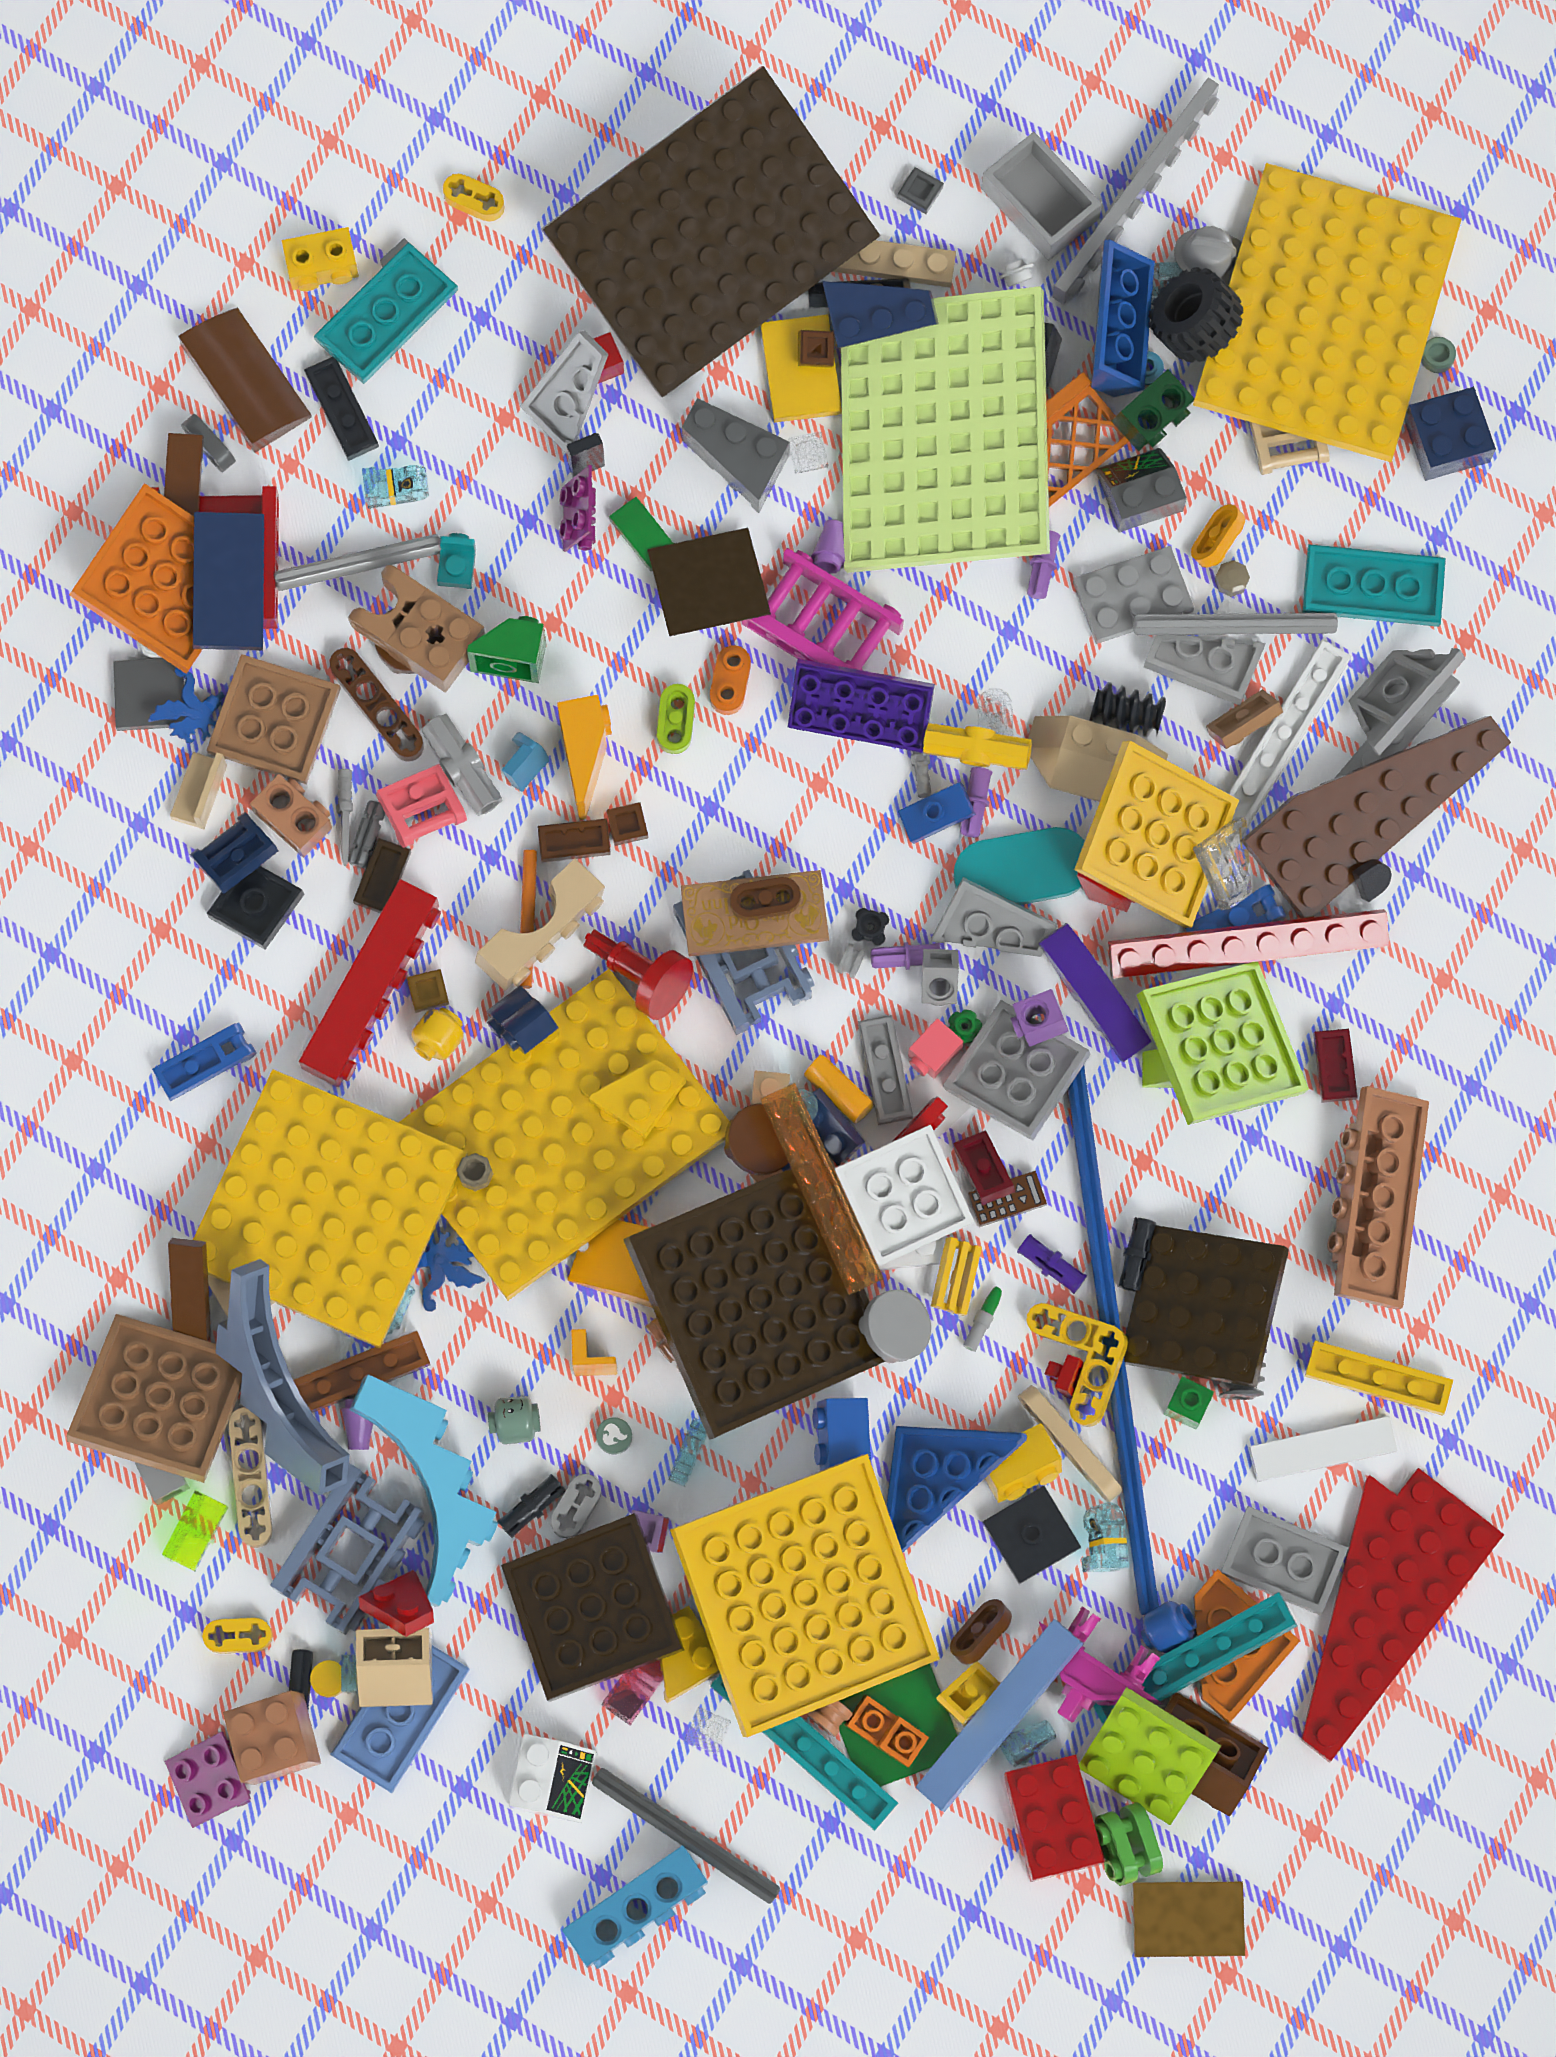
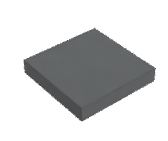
M163 658L113 661L117 731L169 728L170 723L181 722L185 718L148 721L149 716L155 713V706L163 705L167 700L172 702L179 700L183 703L181 692L185 685V677L180 678L176 675L174 665Z

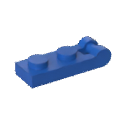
M1268 884L1243 898L1194 920L1192 928L1182 929L1184 932L1276 922L1282 920L1287 915L1283 907L1277 905L1273 898L1275 892L1271 884ZM1261 903L1266 913L1257 917L1252 907Z
M239 1022L226 1027L152 1069L170 1102L237 1064L250 1060L257 1054L253 1045L246 1042L243 1036L245 1031ZM231 1042L235 1051L225 1055L221 1046Z

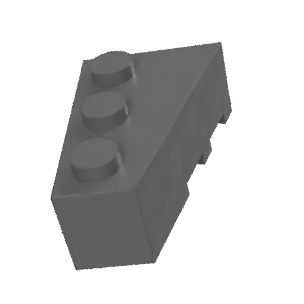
M699 398L696 399L682 425V441L712 470L715 469L735 492L738 491L756 512L760 513L790 455V442Z

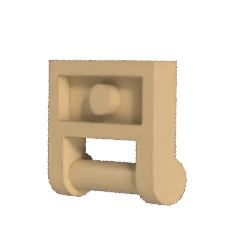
M1249 422L1261 475L1271 474L1273 469L1317 461L1318 464L1330 461L1327 444L1313 440L1314 448L1270 456V447L1311 439Z

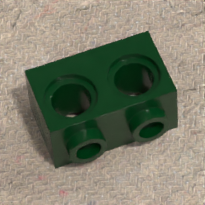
M1167 369L1121 410L1111 422L1139 452L1147 444L1153 448L1168 435L1163 429L1171 422L1177 427L1191 414L1187 408L1194 402L1195 398ZM1162 396L1172 401L1173 408L1163 404ZM1138 418L1145 419L1149 423L1150 429L1141 427Z

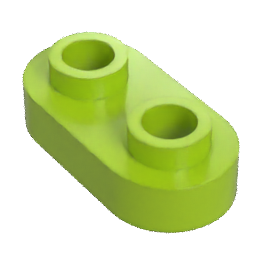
M672 684L666 687L660 697L657 741L660 748L669 754H680L686 751L692 741L695 697L691 689L683 684ZM674 700H681L684 706L680 709H675L671 706V703ZM672 733H677L681 736V739L678 742H671L668 736Z

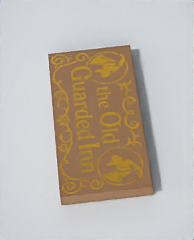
M821 870L681 885L689 957L829 941ZM787 877L794 880L800 888L799 906L790 914L746 921L739 919L731 910V893L738 885L743 883ZM779 893L776 896V899L781 903L787 902L790 898L786 893ZM749 898L741 902V905L747 909L752 908L755 904Z

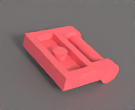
M440 764L377 790L376 793L378 801L395 830L397 840L403 848L414 844L415 839L452 823L459 825L467 821L465 810ZM444 802L448 808L447 811L408 827L404 820Z

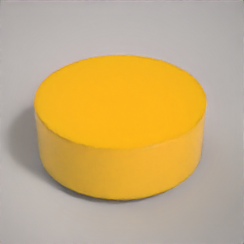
M322 1661L311 1672V1686L322 1697H336L344 1691L347 1685L346 1671L335 1661Z

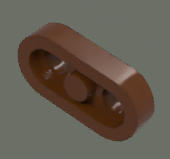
M787 877L743 883L738 885L731 893V910L739 919L746 921L790 914L799 906L800 888L794 880ZM779 893H786L790 898L787 902L781 903L776 899V896ZM749 898L755 904L752 908L747 909L741 905V902Z
M991 1599L984 1602L952 1638L950 1643L951 1653L960 1663L965 1665L982 1659L989 1648L1009 1627L1012 1620L1011 1611L999 1599Z

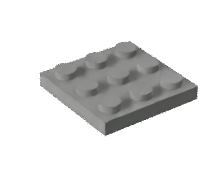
M1000 1000L943 1087L949 1093L1033 1141L1091 1054L1089 1049L1062 1034L1029 1047L1025 1036L1018 1038L1010 1018L1017 1015L1013 1006ZM1033 1017L1029 1021L1031 1024L1041 1023Z

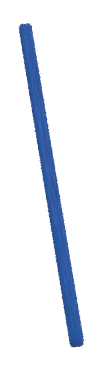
M1083 1065L1068 1088L1099 1321L1113 1325L1121 1330L1085 1067ZM1112 1333L1109 1338L1103 1337L1102 1343L1106 1346L1105 1362L1110 1365L1113 1364L1114 1359L1107 1357L1109 1349L1111 1347L1117 1348L1119 1345V1341L1114 1339L1115 1333ZM1123 1358L1110 1401L1139 1612L1141 1615H1146L1149 1611L1158 1607L1159 1602L1126 1364Z

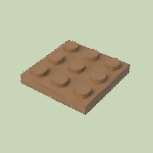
M241 654L207 747V752L214 756L217 752L223 754L227 760L274 775L280 774L283 778L289 779L291 777L296 782L307 785L341 687L326 680Z

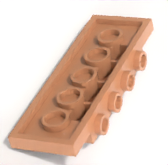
M1370 1086L1360 1089L1357 1120L1355 1123L1349 1124V1128L1344 1130L1341 1137V1147L1346 1149L1345 1162L1339 1165L1336 1174L1337 1182L1341 1183L1340 1197H1337L1332 1205V1216L1337 1218L1336 1230L1330 1234L1327 1242V1249L1332 1253L1331 1262L1338 1263L1334 1296L1395 1310L1403 1309L1429 1101Z

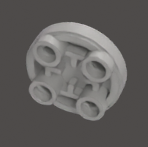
M896 1289L881 1293L869 1302L864 1316L859 1320V1329L865 1335L872 1350L890 1364L910 1360L925 1350L931 1336V1320L926 1307L915 1295Z

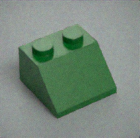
M519 616L518 619L508 618L468 645L467 654L471 672L539 684L547 645L544 624L539 623L538 619L529 616Z

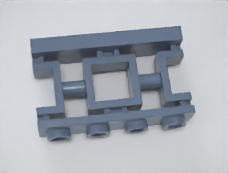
M748 869L742 872L741 876H735L730 880L752 878L753 876ZM682 901L673 905V914L686 937ZM795 945L763 948L767 957L737 971L728 952L695 956L736 1035L749 1030V1026L761 1022V1015L755 1006L784 991L792 1006L799 1004L802 1000L807 1001L812 998L811 987L815 986L808 969L806 967L800 969L795 959L799 955ZM778 948L798 987L797 989H794L788 977L773 985L770 984L764 970L779 963V958L774 951ZM729 973L734 985L752 977L759 992L744 998V1004L748 1013L745 1014L724 974Z
M350 1463L347 1484L330 1492L270 1584L273 1590L296 1604L305 1590L308 1589L333 1605L334 1608L325 1621L344 1635L350 1629L355 1632L366 1616V1613L359 1609V1596L373 1590L378 1585L386 1583L382 1579L388 1569L395 1570L406 1554L402 1550L409 1537L415 1539L419 1535L426 1522L422 1519L424 1511L406 1499L403 1500L394 1514L369 1498L367 1495L376 1481ZM360 1484L361 1488L355 1495V1499L370 1508L359 1525L342 1515L336 1526L333 1527L334 1521ZM407 1514L409 1517L384 1556L380 1557L379 1555L385 1548L386 1543L371 1534L382 1516L399 1526ZM346 1528L374 1545L355 1575L328 1558V1555ZM318 1546H322L315 1559L328 1567L330 1571L320 1586L302 1577L294 1589L292 1586ZM366 1575H368L369 1579L343 1619H341L340 1616L347 1605L331 1595L342 1577L359 1587Z

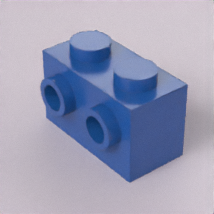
M829 1398L818 1401L817 1408L813 1409L812 1421L814 1429H818V1444L814 1448V1460L816 1465H819L820 1471L863 1454H868L871 1462L868 1398Z

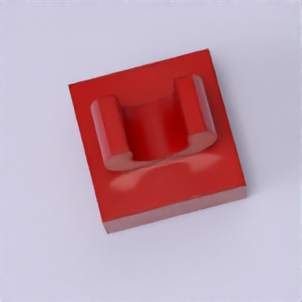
M1067 1354L1063 1365L1049 1361L1044 1374L1050 1376L1049 1379L1056 1382L1055 1388L1064 1397L1072 1399L1084 1362L1081 1358Z

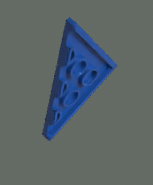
M896 1426L886 1507L902 1553L1027 1440V1435L1017 1432Z

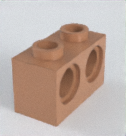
M278 774L250 803L253 813L304 858L332 829L330 819L328 818L331 814L317 800L311 803L303 796L305 790L293 778L290 777L286 781ZM278 796L290 798L289 804L284 808L278 809L272 806L273 800ZM309 818L315 821V826L309 831H300L297 828L299 822L303 819Z

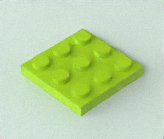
M1126 1687L1081 1759L1079 1767L1080 1770L1131 1802L1140 1803L1146 1811L1171 1826L1216 1756L1221 1745Z

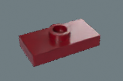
M1349 1028L1315 1031L1313 1039L1321 1103L1356 1100L1358 1095Z

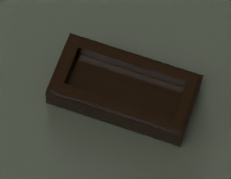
M378 837L353 903L381 914L397 883L402 878L412 853L411 849L403 848L401 845Z

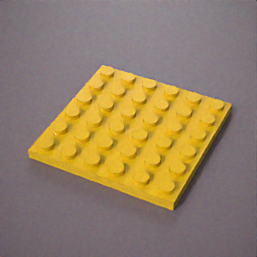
M272 1069L193 1240L206 1242L208 1275L230 1284L232 1269L261 1259L269 1265V1295L271 1302L381 1348L459 1176L457 1168L461 1159L468 1156V1152Z
M868 1454L852 1458L670 1529L742 1737L748 1738L940 1660Z

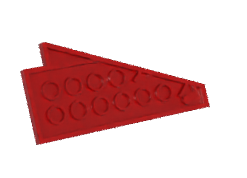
M1420 1468L1416 1469L1397 1495L1371 1475L1364 1482L1301 1736L1303 1743L1329 1763L1505 1535Z

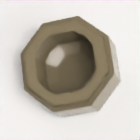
M1235 560L1221 564L1215 576L1219 592L1230 597L1244 593L1250 579L1246 565Z
M476 1153L463 1157L457 1168L462 1185L473 1191L487 1187L493 1177V1171L488 1158Z

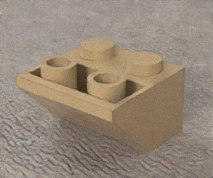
M429 1627L423 1628L407 1637L394 1629L356 1630V1671L359 1707L433 1705L432 1632Z

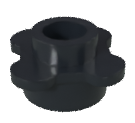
M866 908L859 909L855 914L857 924L856 928L851 932L852 938L857 942L866 940L871 941L875 946L882 945L886 940L884 930L885 926L889 924V916L885 912L878 913ZM872 924L874 928L869 930L867 925Z

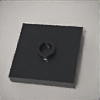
M259 866L223 894L221 892L206 914L211 920L266 950L305 894L301 888Z
M1045 1485L982 1521L983 1526L1019 1585L1081 1549V1545Z

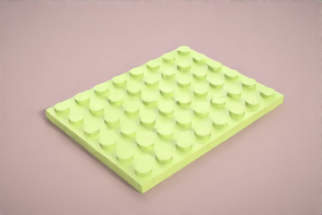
M1041 286L933 298L939 324L841 348L844 569L847 573L1050 554L1044 291Z

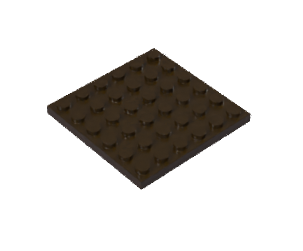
M809 1161L623 1239L709 1440L885 1362L882 1357L872 1350L865 1335L859 1329V1320L864 1316L865 1309L870 1301Z

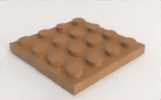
M116 1314L67 1432V1442L205 1483L239 1396L242 1373L216 1354L215 1343Z

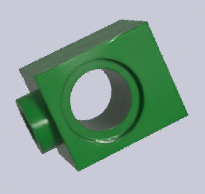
M1182 1376L1164 1415L1196 1430L1215 1391Z

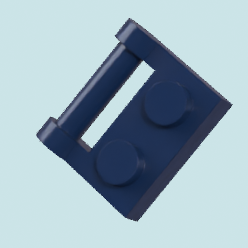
M246 812L237 817V823L202 850L197 848L189 854L196 865L223 894L279 852L273 841Z

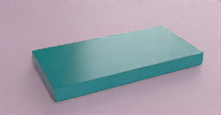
M408 242L314 335V340L359 381L365 384L458 291V285Z
M1308 544L1302 613H1335L1337 617L1440 627L1446 558Z

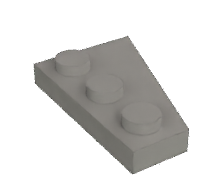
M585 330L576 334L520 405L521 409L566 454L567 444L578 439L608 357V353Z
M1156 635L1143 667L1240 706L1266 643L1254 642L1253 645L1238 644L1235 643V640L1222 639L1221 642L1201 640L1198 636Z
M963 877L931 937V942H951L963 944L966 947L976 948V946L998 949L1002 952L1041 957L1044 952L1038 942L1054 932L1057 928V923Z

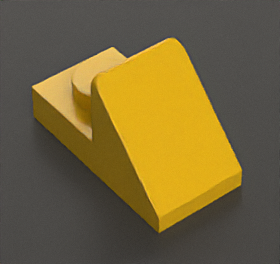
M977 1661L941 1692L936 1699L964 1727L1001 1683Z

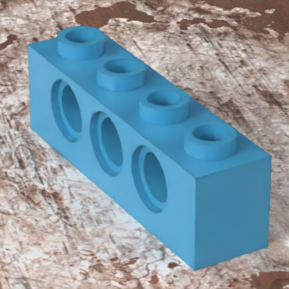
M682 1845L563 1928L562 1932L585 1966L589 1968L594 1964L596 1969H599L615 1958L612 1951L624 1943L629 1948L646 1935L642 1930L651 1923L655 1922L659 1927L675 1916L676 1913L673 1908L685 1900L689 1906L705 1895L706 1892L703 1887L708 1884V1881ZM665 1878L673 1879L678 1884L677 1894L670 1899H664L657 1893L658 1883ZM636 1899L644 1901L648 1906V1912L641 1920H633L627 1915L628 1904ZM603 1921H612L617 1925V1935L611 1941H602L597 1937V1927Z

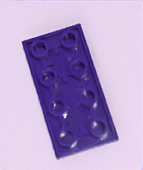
M798 659L796 662L787 728L923 753L925 731L930 721L935 684Z

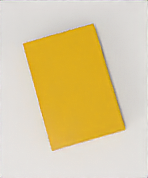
M828 314L769 321L761 324L774 423L842 415L835 358L833 367L798 366V332L800 330L831 331Z

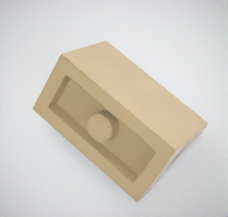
M216 752L215 758H211L199 753H192L170 814L171 820L205 830L227 768L223 754Z

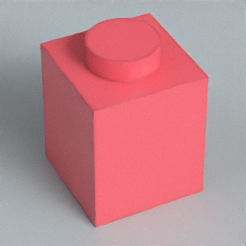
M937 1018L909 1048L908 1057L911 1058L909 1064L920 1075L925 1076L928 1073L935 1079L962 1050L964 1041Z

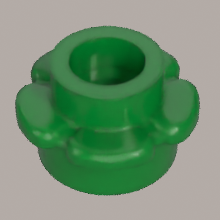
M967 1009L960 1013L958 1011L954 1012L948 1020L950 1025L948 1028L964 1041L963 1044L973 1042L982 1028V1022L977 1019L976 1013ZM966 1023L968 1028L962 1029L961 1025Z

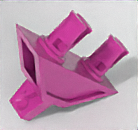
M1081 1606V1610L1068 1630L1085 1643L1101 1618L1095 1614L1088 1618L1090 1611ZM1039 1621L1041 1629L1044 1632L1047 1626ZM1140 1645L1138 1652L1124 1673L1121 1671L1119 1674L1086 1653L1084 1646L1078 1650L1059 1673L1062 1681L1066 1683L1061 1692L1066 1698L1057 1713L1070 1722L1076 1720L1083 1708L1090 1711L1095 1703L1098 1705H1116L1126 1687L1155 1705H1164L1143 1691L1145 1687L1142 1684L1157 1661L1160 1660V1657L1151 1653L1146 1659L1149 1650Z

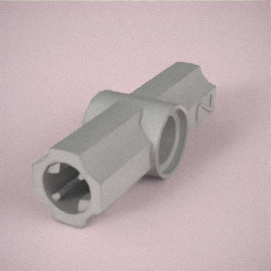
M447 713L434 717L421 728L424 737L440 758L439 763L454 787H459L477 816L489 813L503 801L500 792L484 771L485 767L479 755L469 742L466 744Z

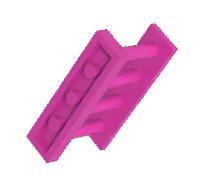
M786 548L783 553V564L788 566L789 569L768 598L771 615L744 620L742 625L796 659L863 670V666L888 629L897 635L901 634L904 620L900 618L901 614L890 605L884 604L882 607L813 564L814 560L803 551L797 550L794 552ZM802 575L817 584L818 587L793 624L786 626L776 620L775 613ZM831 593L846 602L847 605L823 641L815 644L805 638L804 631ZM860 611L875 620L876 623L851 661L846 660V662H843L834 656L833 649Z

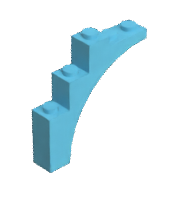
M366 1375L349 1410L373 1423L396 1443L412 1464L425 1490L432 1515L434 1537L431 1575L425 1593L431 1606L438 1607L442 1601L447 1603L454 1591L456 1583L451 1581L456 1568L462 1569L468 1559L470 1549L466 1548L467 1543L481 1546L484 1540L491 1541L498 1522L493 1520L497 1512L458 1495L459 1489L465 1491L470 1483L473 1471L469 1470L472 1461L433 1444L434 1439L441 1440L449 1421L443 1419L447 1410L373 1376Z

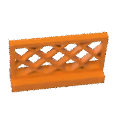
M1084 372L1046 402L1048 474L1049 468L1068 470L1067 484L1062 488L1048 486V492L1055 493L1049 498V507L1129 442L1111 422L1116 415L1091 387L1092 381ZM1087 396L1097 407L1096 419L1077 417L1078 404ZM1071 409H1073V410H1072V417H1070V416H1064V415L1067 414ZM1101 415H1103L1107 419V421L1101 420ZM1057 421L1070 422V440L1052 439V425ZM1077 423L1095 425L1094 443L1075 441ZM1100 427H1113L1122 439L1114 445L1099 444ZM1051 444L1070 446L1068 464L1050 462ZM1075 447L1093 449V460L1089 466L1073 465ZM1099 450H1106V452L1098 458ZM1073 471H1080V473L1072 479Z

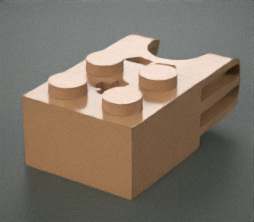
M386 565L381 571V577L385 588L398 599L395 608L386 614H374L359 607L352 610L347 619L352 628L446 693L468 664V645L485 634L484 626L395 566ZM441 637L443 642L439 643L436 641L434 644H431L430 639Z

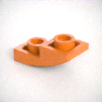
M868 1695L862 1697L852 1712L853 1716L844 1724L908 1768L929 1738Z

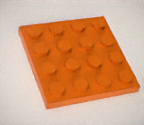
M144 483L69 594V596L184 673L189 671L203 650L193 649L194 516Z

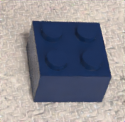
M1474 386L1408 406L1404 422L1425 481L1491 462L1496 447Z

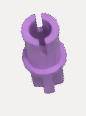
M1049 530L1050 554L1035 555L1034 558L1030 559L1029 564L1032 566L1027 595L1033 599H1045L1047 597L1051 574L1057 567L1054 560L1061 535Z
M982 767L971 768L967 790L976 815L962 821L960 826V834L970 838L980 836L985 807H989L987 795L993 771Z
M904 942L903 946L873 948L870 952L872 968L905 967L906 970H910V966L922 965L923 949H941L940 943L908 945V942Z

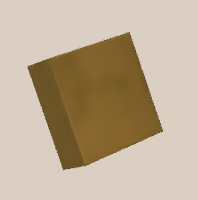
M441 969L407 977L415 1013L449 1005Z

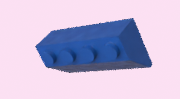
M1108 239L1104 240L1101 259L1091 387L1115 398L1145 390L1150 318L1148 316L1152 303L1155 261Z

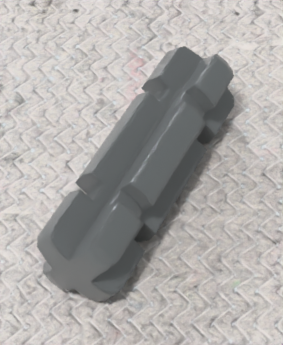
M370 800L367 802L364 811L366 818L361 819L353 842L356 846L351 849L348 857V862L352 866L366 868L371 857L368 853L373 851L381 828L379 821H383L385 816L380 802Z

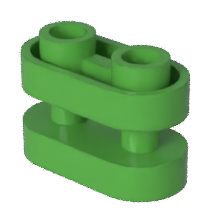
M1135 1802L1120 1809V1817L1114 1811H1109L1095 1818V1829L1105 1858L1104 1869L1111 1881H1114L1119 1886H1124L1137 1880L1138 1871L1144 1877H1149L1162 1871V1854L1149 1816L1140 1803Z

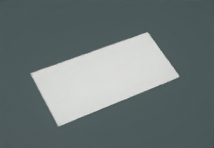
M962 1051L950 1061L935 1079L928 1073L925 1076L919 1074L907 1084L913 1118L932 1098L939 1097L948 1105L942 1113L946 1118L934 1130L937 1138L950 1129L972 1107V1105L949 1093L943 1087L964 1055ZM874 1109L860 1122L855 1124L854 1127L871 1148L875 1150L891 1143L912 1119L878 1125Z

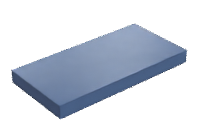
M432 1645L433 1705L360 1707L330 1755L393 1794L466 1678L470 1668Z

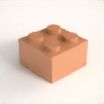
M290 1690L223 1712L240 1783L257 1785L322 1764L303 1693Z

